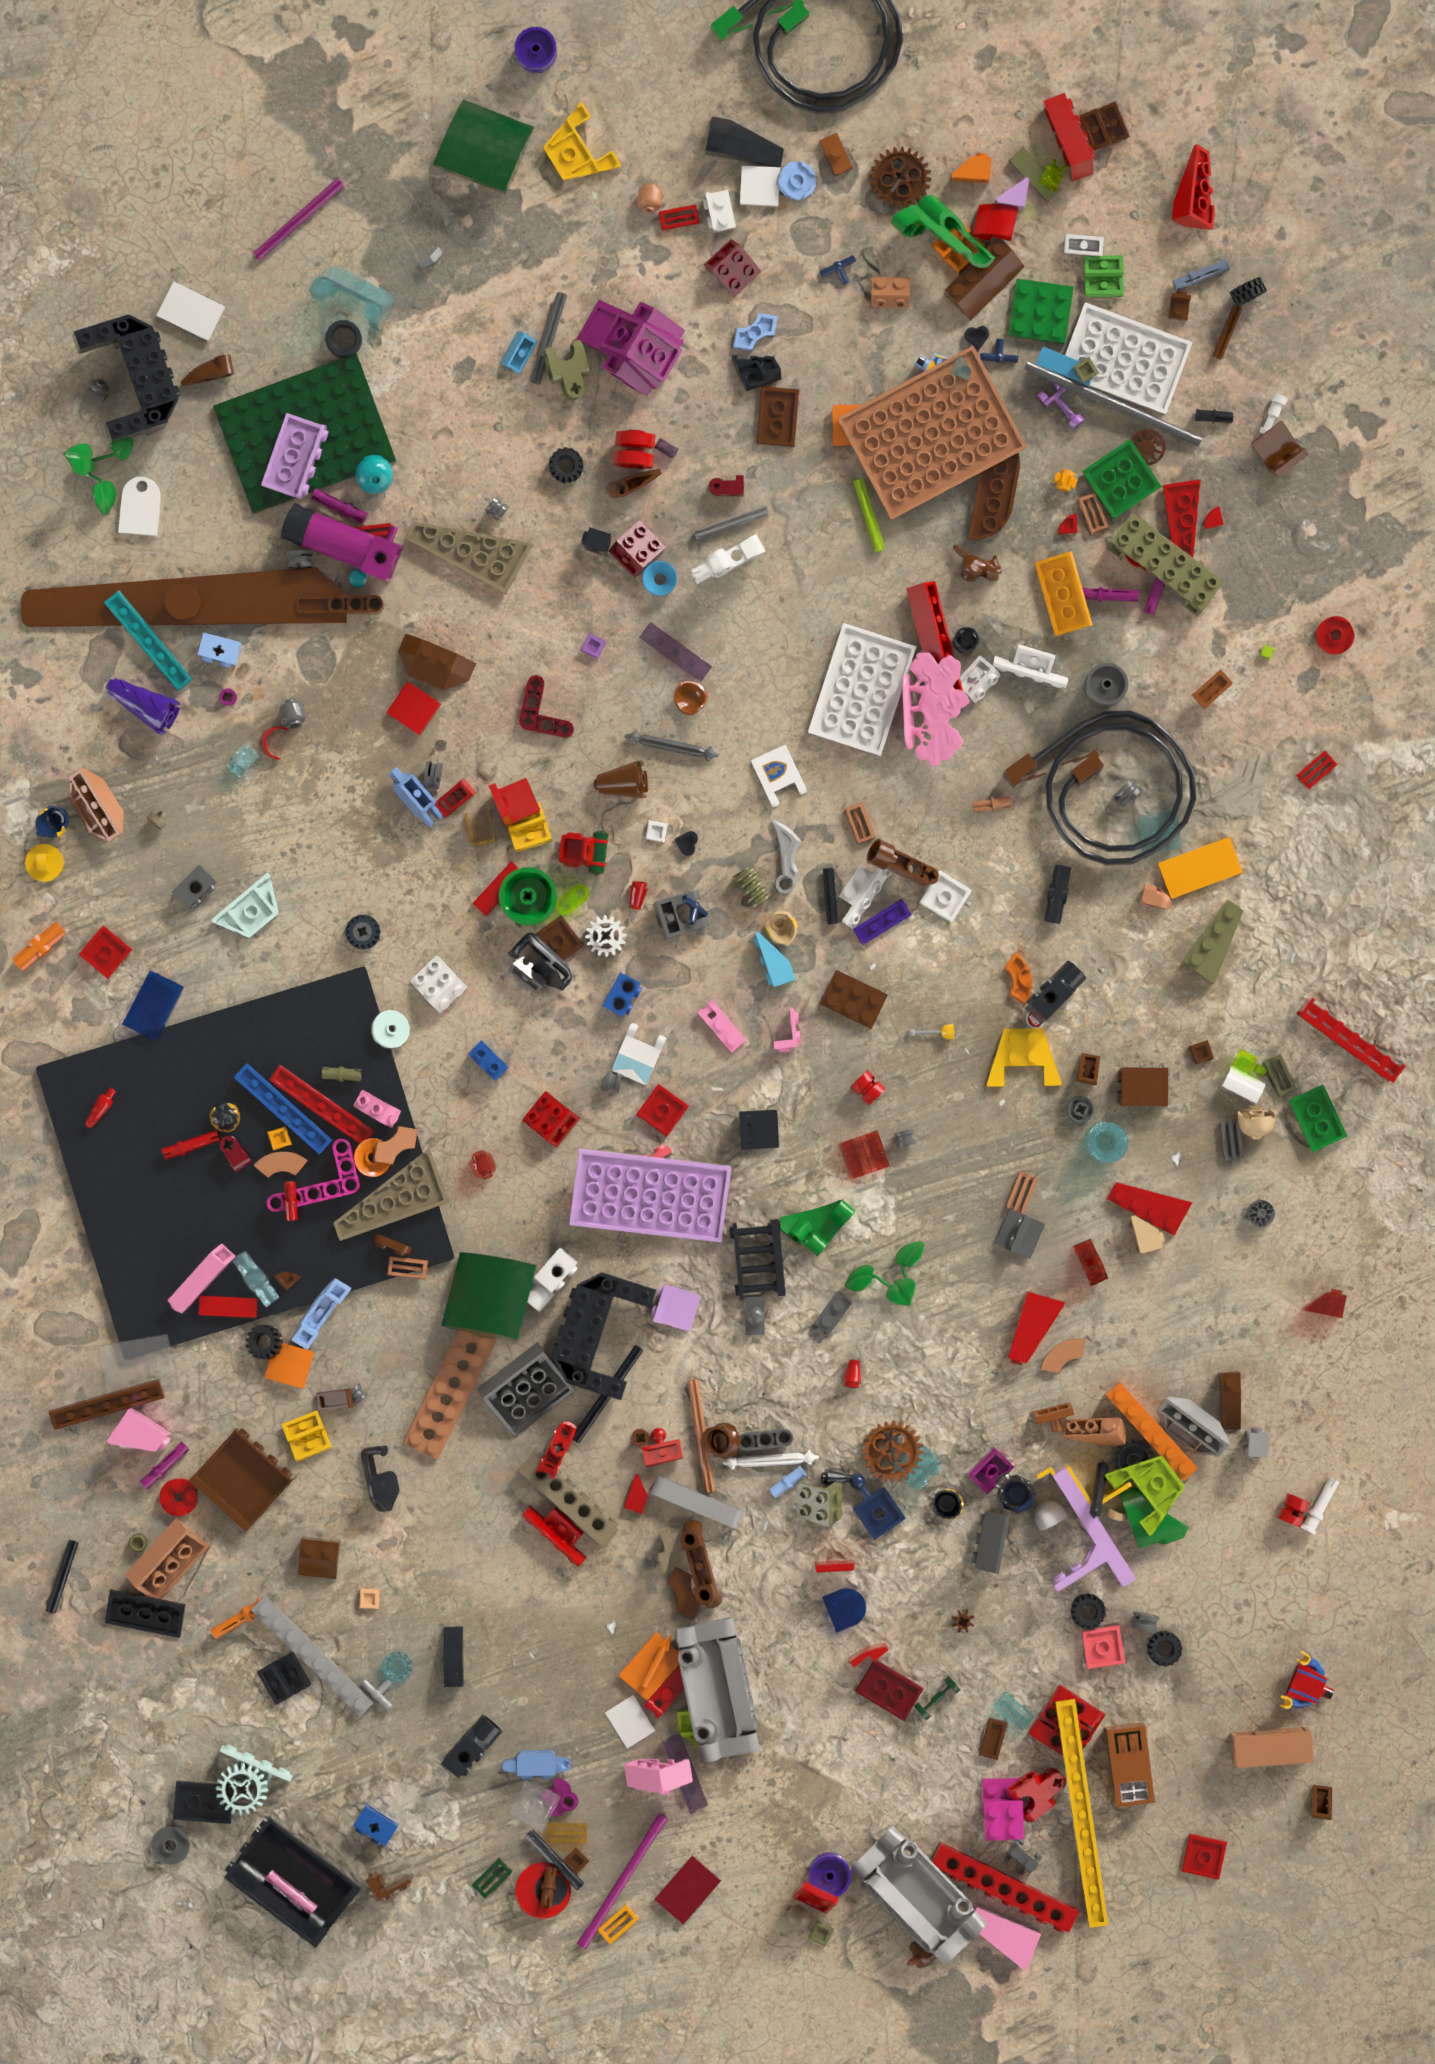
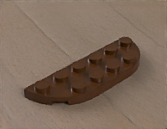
M1019 453L980 473L968 540L989 538L998 533L1008 522L1013 509L1020 471Z

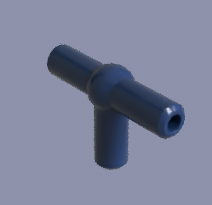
M854 255L849 256L841 261L834 262L833 265L821 270L819 273L824 278L836 272L842 285L849 283V280L843 268L855 263L856 259Z
M998 338L996 339V353H980V359L983 361H995L996 363H1017L1018 355L1003 354L1004 340Z
M688 895L682 897V901L690 907L689 924H696L697 913L703 918L707 917L708 912L700 906L699 902L694 901Z

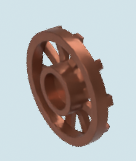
M1141 430L1131 439L1132 443L1140 446V448H1137L1138 451H1141L1140 455L1143 456L1145 454L1147 465L1159 462L1165 454V440L1155 430ZM1147 432L1146 440L1142 437V433ZM1150 433L1155 434L1152 440H1149ZM1137 436L1141 439V443L1135 441ZM1159 437L1161 442L1155 444L1154 441ZM1162 445V451L1157 450L1156 446ZM1154 452L1160 454V456L1157 459L1153 454ZM1148 455H1151L1154 461L1148 462Z

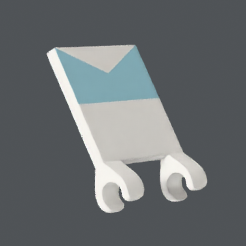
M632 1023L611 1071L647 1085L666 1037L660 1035L655 1047L633 1038L638 1025Z

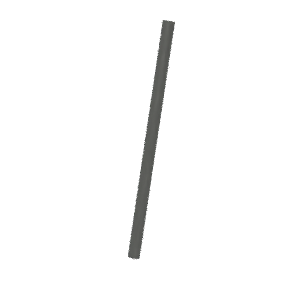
M1027 361L1024 367L1025 370L1196 446H1199L1202 441V437L1033 362Z

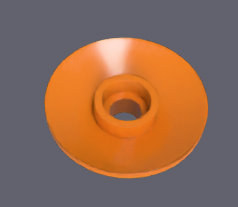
M376 1138L362 1141L354 1152L355 1166L362 1174L370 1177L382 1175L391 1165L368 1159L370 1154L374 1155L376 1142H383Z

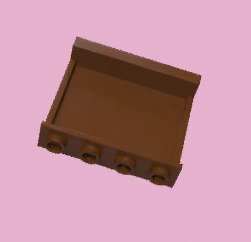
M236 1428L189 1481L246 1532L294 1479L291 1477L293 1473L286 1467L282 1469L277 1464L279 1461L272 1454L268 1456L263 1451L265 1448L259 1442H253L249 1439L250 1434L243 1428L240 1430Z

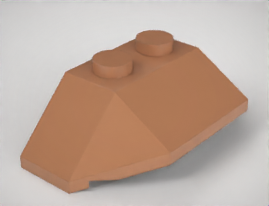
M83 767L68 777V782H70V801L88 831L94 836L104 839L106 842L112 841L123 833L124 812L104 779Z

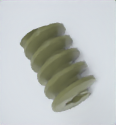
M755 866L748 867L732 876H739L736 883H743L739 889L747 890L743 896H750L747 902L754 903L751 909L768 901V898L771 896L770 893L764 894V891L767 889L766 886L760 887L763 880H756L759 873H752L755 870Z

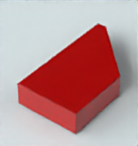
M635 1474L624 1508L642 1514L648 1499V1493L639 1475Z

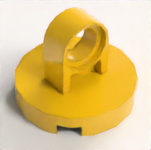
M39 844L31 848L26 855L25 866L32 878L37 881L48 882L53 881L61 874L64 867V859L60 851L53 845Z

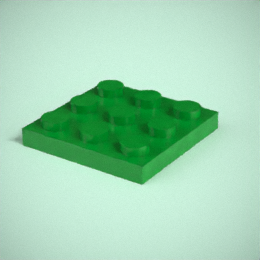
M1017 278L1008 336L1065 344L1074 287Z
M1130 439L1082 471L1113 519L1162 487Z

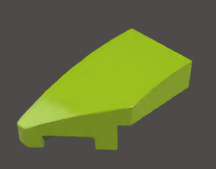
M677 1709L678 1731L680 1735L691 1742L695 1748H698V1741L694 1737L689 1709Z

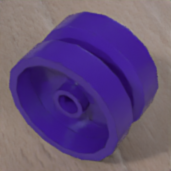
M539 26L529 27L517 36L515 55L519 65L525 71L537 74L549 70L555 64L557 58L556 41L547 29Z
M835 1852L819 1854L812 1860L809 1867L810 1884L833 1896L838 1897L848 1889L851 1882V1871L848 1862L843 1856ZM827 1873H832L833 1877H826Z

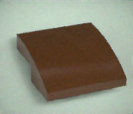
M1117 101L1101 108H1095L1079 116L1093 151L1103 149L1131 137Z

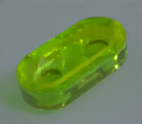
M584 884L574 885L556 901L557 911L562 915H569L588 900L590 896L588 887ZM578 890H582L584 892V895L582 897L577 896ZM562 903H569V908L563 909Z

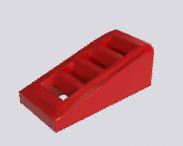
M462 779L440 797L434 805L442 816L447 818L475 795L476 792L465 779ZM460 786L466 791L467 796L459 788ZM454 791L462 798L461 801L453 793ZM448 796L455 802V806L449 801ZM442 801L450 808L449 811L442 805Z

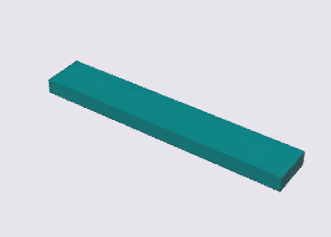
M120 590L104 602L177 691H180L193 680Z

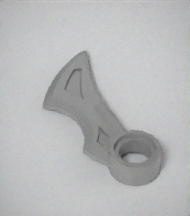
M772 819L771 822L779 843L781 876L777 878L775 887L779 893L789 894L792 892L800 874L795 865L794 856L802 842L787 826ZM782 879L789 880V889H781L779 882Z

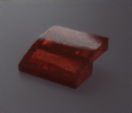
M878 1130L839 1143L851 1180L890 1167Z

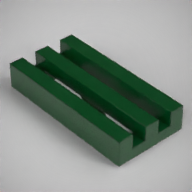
M498 1858L472 1886L486 1899L513 1871ZM500 1864L501 1867L479 1887L478 1884ZM503 1870H505L506 1873L486 1892H484L483 1889L492 1880H494Z

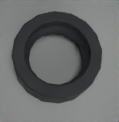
M339 320L328 327L325 341L328 349L334 355L344 358L359 351L362 345V335L359 328L353 322ZM348 328L354 333L355 342L350 349L340 350L334 345L333 335L336 330Z

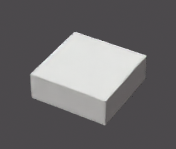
M649 820L645 840L664 843L668 824Z

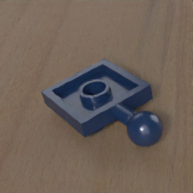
M854 1474L850 1478V1485L854 1489H858L865 1499L854 1506L853 1510L874 1540L906 1519L884 1486L871 1495L865 1486V1479L862 1475ZM882 1508L885 1511L884 1517L876 1518L874 1516L875 1509Z

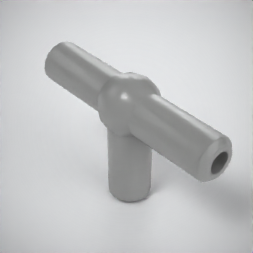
M366 1679L361 1683V1686L371 1694L372 1698L377 1700L386 1710L392 1707V1704L382 1695L392 1685L389 1679H386L377 1689Z

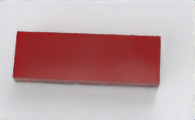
M512 861L472 903L485 916L500 902L499 891L506 876L519 869Z
M200 1296L199 1315L257 1318L258 1298Z

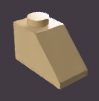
M1131 1215L1130 1220L1139 1253L1163 1248L1162 1244L1165 1243L1163 1233L1137 1216Z

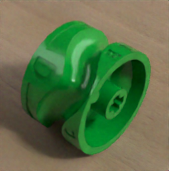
M523 867L514 870L506 876L500 887L499 901L502 910L512 921L521 925H535L543 922L551 915L556 906L557 892L552 879L546 873L537 868ZM530 894L531 898L526 899L525 895Z

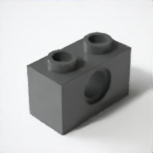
M198 865L172 893L189 909L192 907L196 908L203 901L201 898L205 893L209 895L216 888L214 884L217 881L201 865ZM194 883H199L201 890L194 894L191 891V886Z

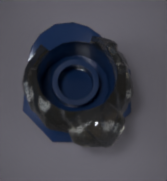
M1003 1473L997 1477L998 1497L1004 1509L1020 1513L1029 1510L1033 1506L1036 1493L1030 1480L1018 1474L1010 1476L1008 1473Z

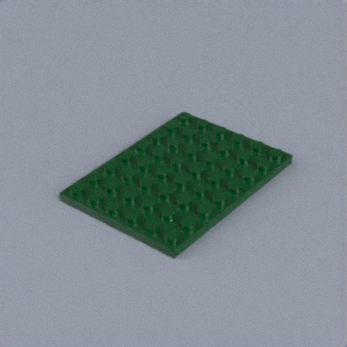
M357 353L213 405L253 514L296 499L261 486L286 413L320 425L323 424L327 427L326 431H329L326 441H322L320 449H322L320 459L315 460L313 466L316 467L313 478L309 477L307 483L309 490L307 494L314 492L316 488L320 490L355 477L356 466L366 456L379 455L387 460L389 464L396 462Z

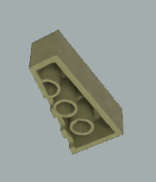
M1226 900L1181 963L1210 984H1215L1244 910L1230 900Z

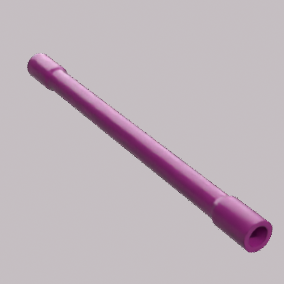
M657 1814L649 1831L589 1926L579 1938L577 1944L582 1948L587 1949L596 1931L650 1845L668 1820L665 1815Z

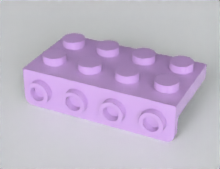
M286 413L261 486L302 500V497L306 496L309 490V485H307L309 477L313 478L316 467H313L315 460L320 459L322 449H320L321 443L327 439L329 431H326L327 427L323 424L320 425Z

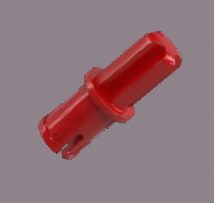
M288 1181L284 1183L285 1200H283V1203H285V1219L292 1221L298 1219V1199H296V1183Z

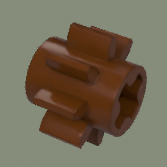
M958 1609V1615L951 1616L955 1620L952 1627L958 1626V1633L961 1632V1629H965L968 1633V1627H974V1624L970 1621L974 1616H968L967 1609L964 1613H961ZM962 1616L964 1619L968 1618L964 1626L961 1623L958 1624Z

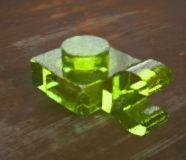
M1240 1049L1231 1065L1248 1075L1252 1070L1264 1076L1267 1070L1265 1067L1255 1063L1258 1057L1243 1049Z

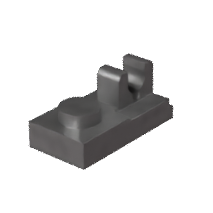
M521 956L517 961H513L508 971L538 994L547 981L544 980L541 974L530 970L533 966L532 962L527 966L524 965L522 962L525 956Z

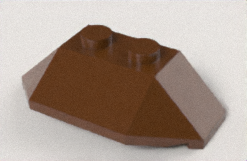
M405 634L399 648V654L408 676L443 691L468 682L477 664L457 653L409 634Z

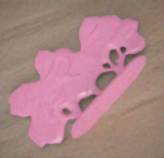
M917 653L916 659L910 664V669L916 675L917 682L913 685L909 674H905L903 678L905 743L907 749L911 750L914 746L916 734L921 741L915 751L916 757L919 760L928 761L931 767L938 766L941 760H949L953 756L954 751H957L962 746L963 740L959 732L948 724L949 718H956L960 714V709L966 707L970 700L963 691L953 688L956 680L960 678L961 664L958 660L948 655L937 664L930 653ZM921 682H925L924 686H919ZM913 691L921 694L918 706H914ZM921 711L924 715V723L919 728H916L914 725V712ZM921 732L929 733L931 740L925 739L924 734H921ZM923 742L928 743V746H924Z

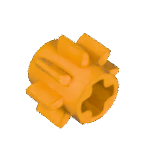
M1062 469L1061 473L1057 472L1055 474L1053 482L1057 483V489L1069 492L1070 488L1074 489L1076 487L1078 479L1074 478V472Z

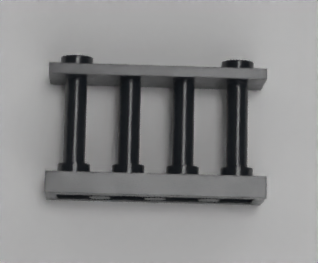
M771 1219V1223L768 1226L737 1228V1223H733V1227H729L730 1239H734L738 1274V1284L735 1285L736 1296H740V1300H744V1293L774 1291V1293L778 1292V1296H786L779 1219ZM768 1233L773 1237V1243H769V1245L739 1248L738 1236ZM774 1254L775 1262H771V1264L744 1267L740 1265V1255ZM776 1273L777 1281H773V1283L742 1286L741 1274Z

